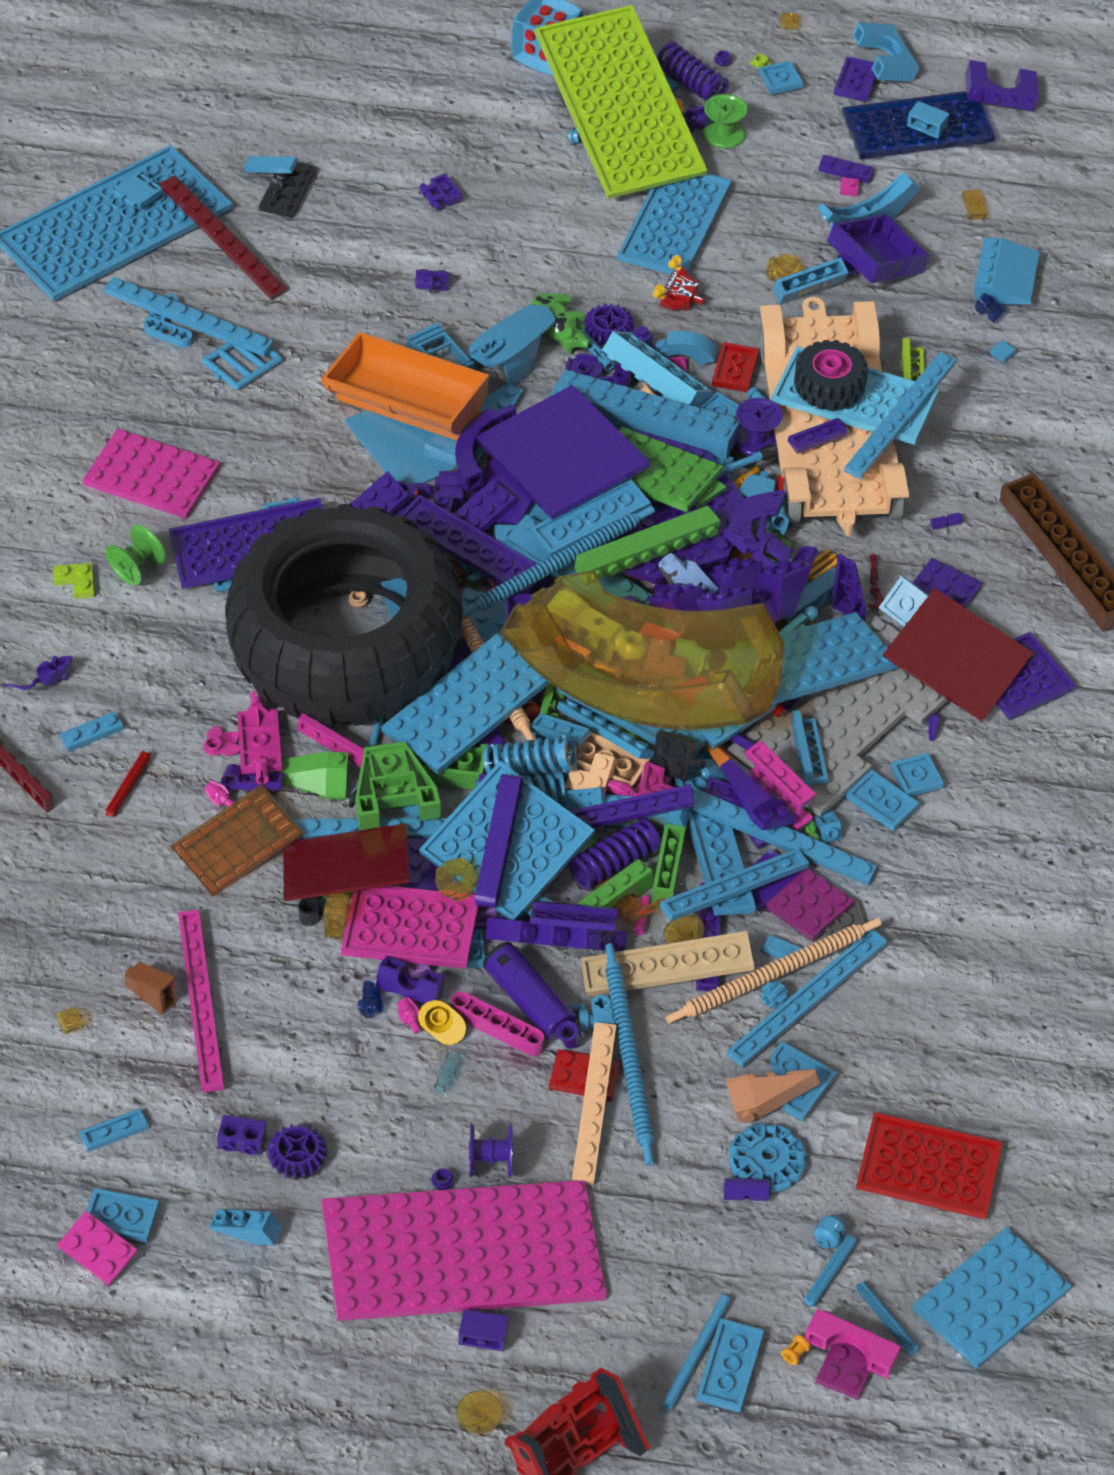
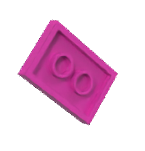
M87 1211L81 1215L57 1244L60 1250L109 1287L138 1253L135 1247Z

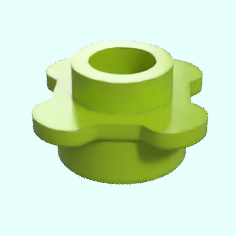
M757 54L750 64L758 69V67L771 65V61L768 60L766 55Z

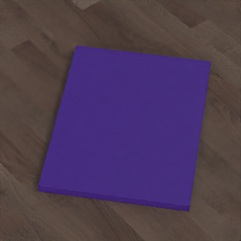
M573 385L476 436L477 442L551 519L564 514L651 466L650 461Z

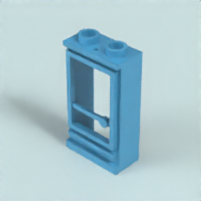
M439 322L407 336V348L429 355L445 347L459 362L458 365L475 370V362L470 360L443 330ZM437 340L443 344L434 349L430 348L427 352L423 348Z

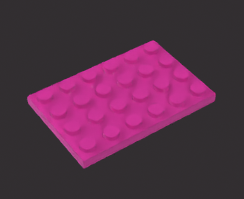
M117 428L83 478V485L187 519L220 468V462Z
M395 886L354 891L342 942L341 955L384 960L386 956H390L407 963L467 969L479 906L475 905V895Z

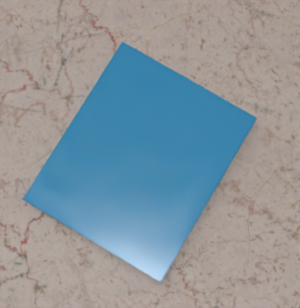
M368 410L345 419V423L384 472L388 471L397 482L404 481L410 484L428 483L435 480V477H439V471L456 470V460L425 449V443L437 435L435 433Z

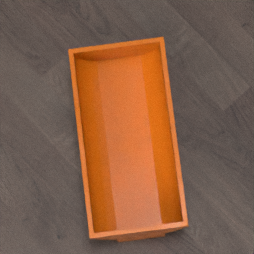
M359 332L322 376L321 382L327 391L336 393L337 400L457 441L464 427L477 415L481 414V407L487 394L490 377L489 374Z

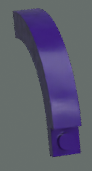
M513 405L498 411L490 408L472 419L460 433L455 447L456 470L458 479L466 492L483 486V472L474 460L475 453L480 446L476 436L516 415V408Z

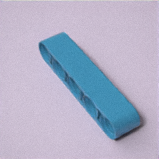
M829 569L806 585L795 613L782 620L789 624L801 612L803 613L805 607L814 606L819 609L832 600L836 569Z

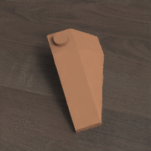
M811 1069L789 1071L786 1075L781 1076L775 1075V1072L767 1073V1077H755V1074H746L726 1079L734 1111L739 1122L742 1123L751 1122L767 1115L819 1085L820 1079L816 1070Z

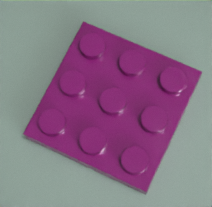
M809 868L802 871L766 903V909L812 942L823 934L828 926H832L836 919L841 918L844 912L846 913L854 906V900Z

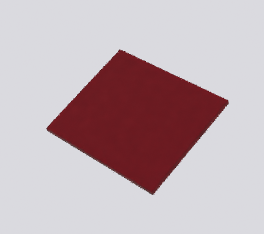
M934 588L882 656L982 722L1030 659L1033 652Z
M406 823L293 840L283 847L284 902L410 883Z

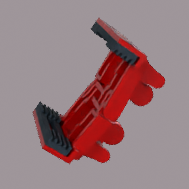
M602 1367L590 1375L591 1379L587 1382L575 1383L572 1387V1392L558 1400V1403L549 1406L523 1432L519 1431L515 1435L507 1437L504 1444L510 1449L517 1464V1472L520 1475H575L577 1473L576 1469L584 1467L618 1441L623 1448L626 1447L627 1450L629 1449V1451L638 1456L648 1451L650 1446L619 1376ZM603 1402L607 1412L598 1410L595 1407ZM592 1424L594 1425L593 1428H591L590 1430H588V1431L585 1432L584 1434H582V1435L580 1434V1433H582L585 1429H587L590 1425H592Z

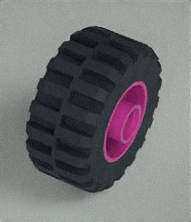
M829 339L823 340V342H814L812 346L808 345L798 355L794 376L795 389L804 401L807 400L809 405H815L821 410L826 408L828 411H833L834 409L842 410L845 406L850 407L864 395L868 374L867 361L863 354L856 347H851L849 343H841L839 340L829 341Z

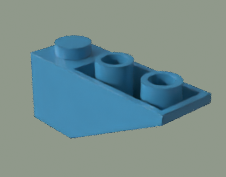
M217 1209L209 1228L256 1245L275 1246L283 1226L271 1211Z

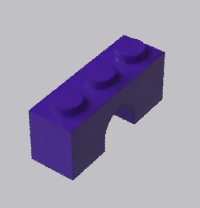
M386 956L380 963L375 987L381 988L386 992L402 995L404 998L409 997L423 1004L432 1000H440L442 997L446 975L426 969L418 980H413L405 971V961Z

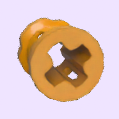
M795 1335L792 1338V1343L781 1351V1356L786 1362L796 1366L803 1353L810 1350V1344L802 1336Z

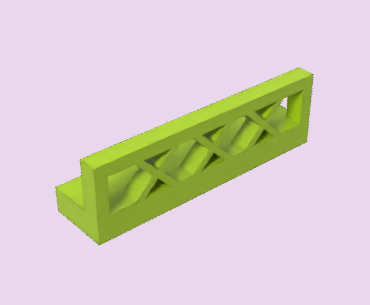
M902 338L901 376L909 380H917L924 371L923 348L910 347V338ZM910 354H919V357L914 360ZM915 366L919 369V371L914 373L911 370V367Z

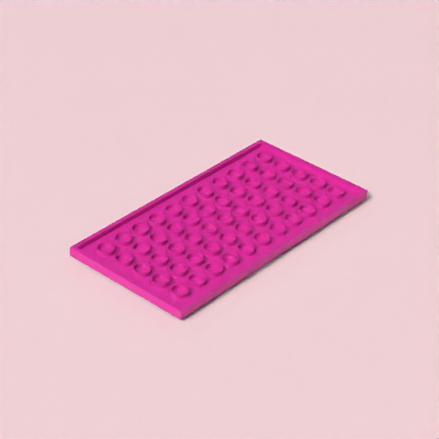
M584 1180L323 1198L321 1200L337 1321L606 1300V1290Z

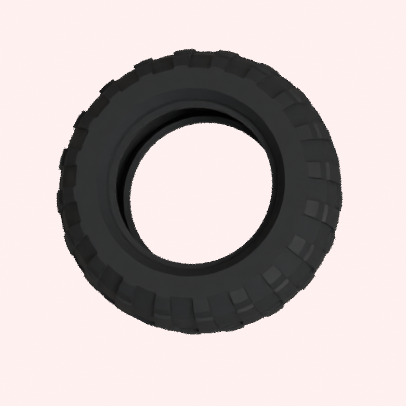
M338 504V508L320 510V507L306 510L305 515L295 519L288 517L280 521L274 527L272 533L262 534L250 546L249 553L244 555L243 559L236 565L225 604L229 645L233 651L236 665L247 682L253 684L264 701L275 707H282L286 714L298 719L304 713L309 717L317 719L319 723L325 726H335L336 722H353L354 726L368 724V719L384 716L387 719L395 716L402 710L403 706L411 703L417 697L426 694L433 684L447 674L463 633V603L458 575L448 556H445L438 541L426 531L419 530L417 524L402 515L393 517L388 515V512L383 508L369 506L367 509L355 508L352 504ZM397 578L406 581L407 592L404 602L393 593L382 589L381 582ZM356 591L386 597L400 607L397 614L385 625L367 633L349 637L314 636L300 631L289 623L299 609L308 603L338 593Z

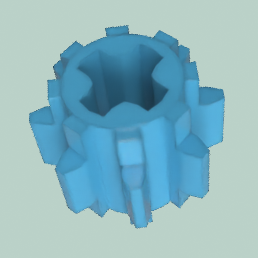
M769 981L762 987L763 991L760 998L769 1008L779 1007L786 1001L788 991L780 981H774L773 983Z

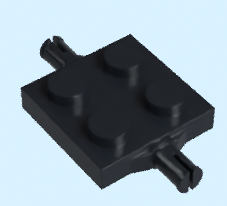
M660 730L657 731L655 745L645 742L648 744V748L655 751L652 763L665 768V775L688 781L690 780L693 766L701 769L705 767V760L695 758L694 749L696 741Z

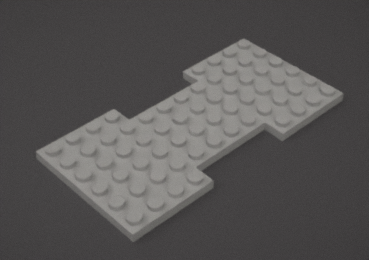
M875 618L868 625L887 648L900 633V631L879 618ZM900 667L819 691L799 710L802 719L815 718L828 783L807 785L816 793V798L804 807L821 817L871 771L872 765L860 758L867 749L905 715L922 725L948 699ZM786 711L783 716L776 718L770 712L743 736L755 744L761 740L803 781L791 727L792 714ZM804 726V731L807 733L812 730V726ZM809 739L807 740V745L812 748L815 743ZM734 743L726 752L749 771L755 768V765L745 756V751L747 750ZM810 755L811 762L816 763L819 760L814 755ZM813 771V777H822L820 772Z

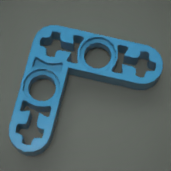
M174 294L164 296L178 302V297ZM151 312L144 320V331L150 336L183 348L189 347L193 343L191 331L169 323L170 319L157 316L156 313ZM167 330L172 331L171 334H165L163 332Z

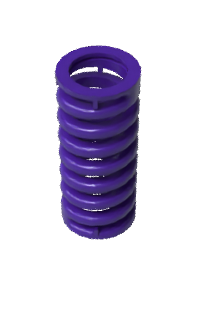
M671 41L659 51L657 60L662 71L677 80L678 83L684 85L685 88L690 89L692 93L705 102L716 93L720 86L722 88L716 95L727 93L729 80L722 77L720 73H716L713 68H709L702 60L696 59L695 55L690 54L688 50H684L678 43ZM669 48H671V49L668 51V53L666 54V56H665V58H664V61H663L662 59H663V56H664L665 52H666Z
M642 818L638 823L630 824L629 828L625 827L620 832L612 834L611 837L603 839L602 842L594 844L593 847L585 849L584 852L577 853L568 863L569 870L576 883L578 881V885L587 891L595 886L594 882L600 884L603 882V877L609 879L612 877V872L615 874L621 872V867L625 869L637 859H645L649 855L660 851V837L654 826L647 819Z

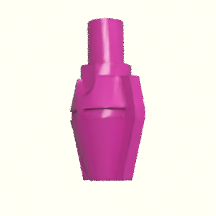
M212 780L206 785L204 791L214 804L221 806V804L226 805L229 809L237 805L230 799V791L226 786Z
M610 780L608 788L616 795L639 796L638 792L634 791L635 789L626 782Z
M409 997L401 999L397 1003L400 1020L404 1025L408 1024V1026H411L414 1034L420 1033L422 1030L418 1023V1006Z

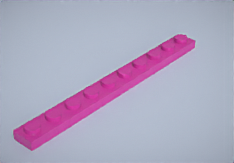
M199 910L178 912L202 1093L224 1090Z

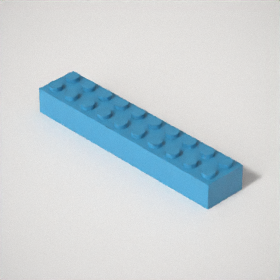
M566 369L551 390L552 396L573 385L616 428L624 427L632 431H644L708 450L713 456L727 459L740 435L741 424L737 421V418Z

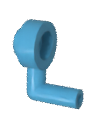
M567 1003L574 1012L579 1014V1031H588L589 1027H592L593 1022L592 1014H588L586 1005L584 1003Z

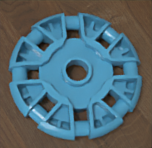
M758 1123L748 1126L744 1129L743 1133H738L729 1147L730 1157L728 1161L734 1176L747 1179H771V1182H769L770 1193L790 1188L793 1182H798L806 1170L807 1163L805 1159L807 1158V1152L803 1142L799 1137L796 1138L793 1135V1131L779 1124L765 1125V1123ZM765 1133L773 1134V1138H764ZM746 1153V1156H739V1154ZM764 1153H770L774 1156V1158L767 1160L764 1159L762 1155ZM748 1168L752 1171L749 1174L745 1171ZM786 1170L789 1175L785 1176L782 1173Z

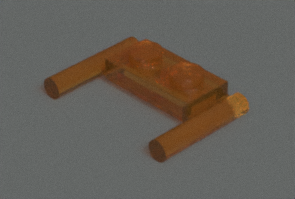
M606 880V881H604V882L598 884L597 886H595V889L599 888L601 885H603V884H604L605 882H607L608 880ZM628 894L621 898L613 908H618V913L626 921L629 920L630 923H634L659 909L661 901L665 899L661 897L643 907L638 900L631 894Z

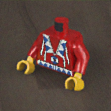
M675 255L668 263V266L671 269H676V271L672 272L665 286L658 284L654 288L653 297L656 299L660 298L661 307L669 308L672 311H689L694 302L703 305L706 294L698 292V281L694 280L683 266H680L682 260L678 255Z

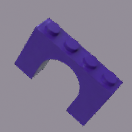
M969 60L965 72L967 100L1034 111L1039 99L1036 71L1019 69L1015 80V87L1003 88L990 81L987 76V64L985 62Z

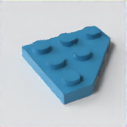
M782 1041L770 1056V1064L775 1075H786L789 1071L816 1070L820 1084L782 1105L784 1112L803 1122L835 1079L837 1072Z

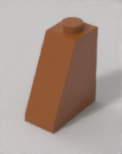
M138 962L134 967H130L124 975L126 987L163 1015L177 1002L175 977L141 962Z

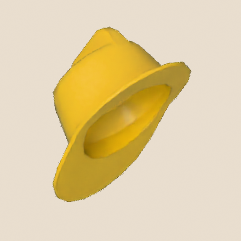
M432 1000L421 1007L418 1015L420 1025L434 1038L443 1044L449 1045L462 1040L466 1032L464 1019L448 1004L439 1000Z

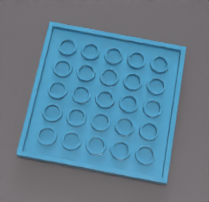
M501 761L497 763L419 849L420 854L474 894L476 893L501 774L520 776ZM524 778L497 908H494L508 920L515 921L523 915L595 834L593 828Z

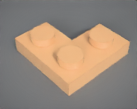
M595 753L590 772L577 769L570 771L565 788L567 790L604 787L606 796L616 758Z

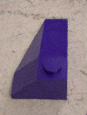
M840 553L837 558L831 607L844 615L856 612L865 622L866 606L857 565Z

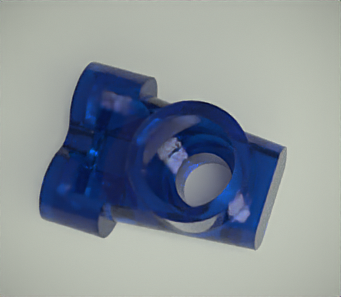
M983 293L975 304L976 311L982 315L987 314V318L993 323L1006 310L1001 303L995 302L993 296Z
M364 981L362 999L358 1001L357 1006L359 1012L365 1018H373L374 1014H380L383 1011V1000L380 997L381 989L375 987V983L372 981Z

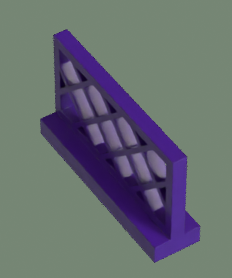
M534 901L530 924L615 931L618 908Z

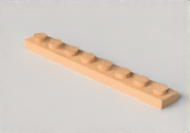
M597 1022L594 1025L572 1181L584 1180L586 1185L594 1186L616 1033V1025Z

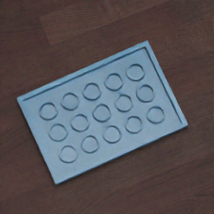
M1006 1227L916 1301L912 1309L972 1366L978 1369L1071 1290V1285Z

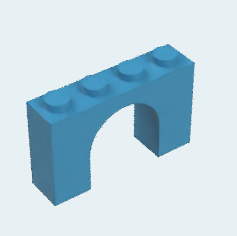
M858 22L852 35L858 47L878 48L891 55L877 56L871 68L878 80L913 82L918 73L919 66L893 24Z

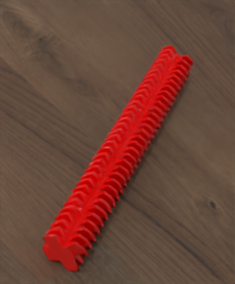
M141 751L132 768L106 807L105 814L107 816L115 817L116 813H118L124 800H126L125 798L133 789L134 783L137 782L139 776H141L140 774H142L141 772L149 763L148 761L151 759L149 752Z

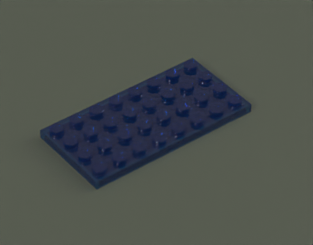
M966 91L842 107V115L859 159L995 141L994 132L981 102L967 100ZM918 101L949 113L948 127L939 138L907 126L908 114Z

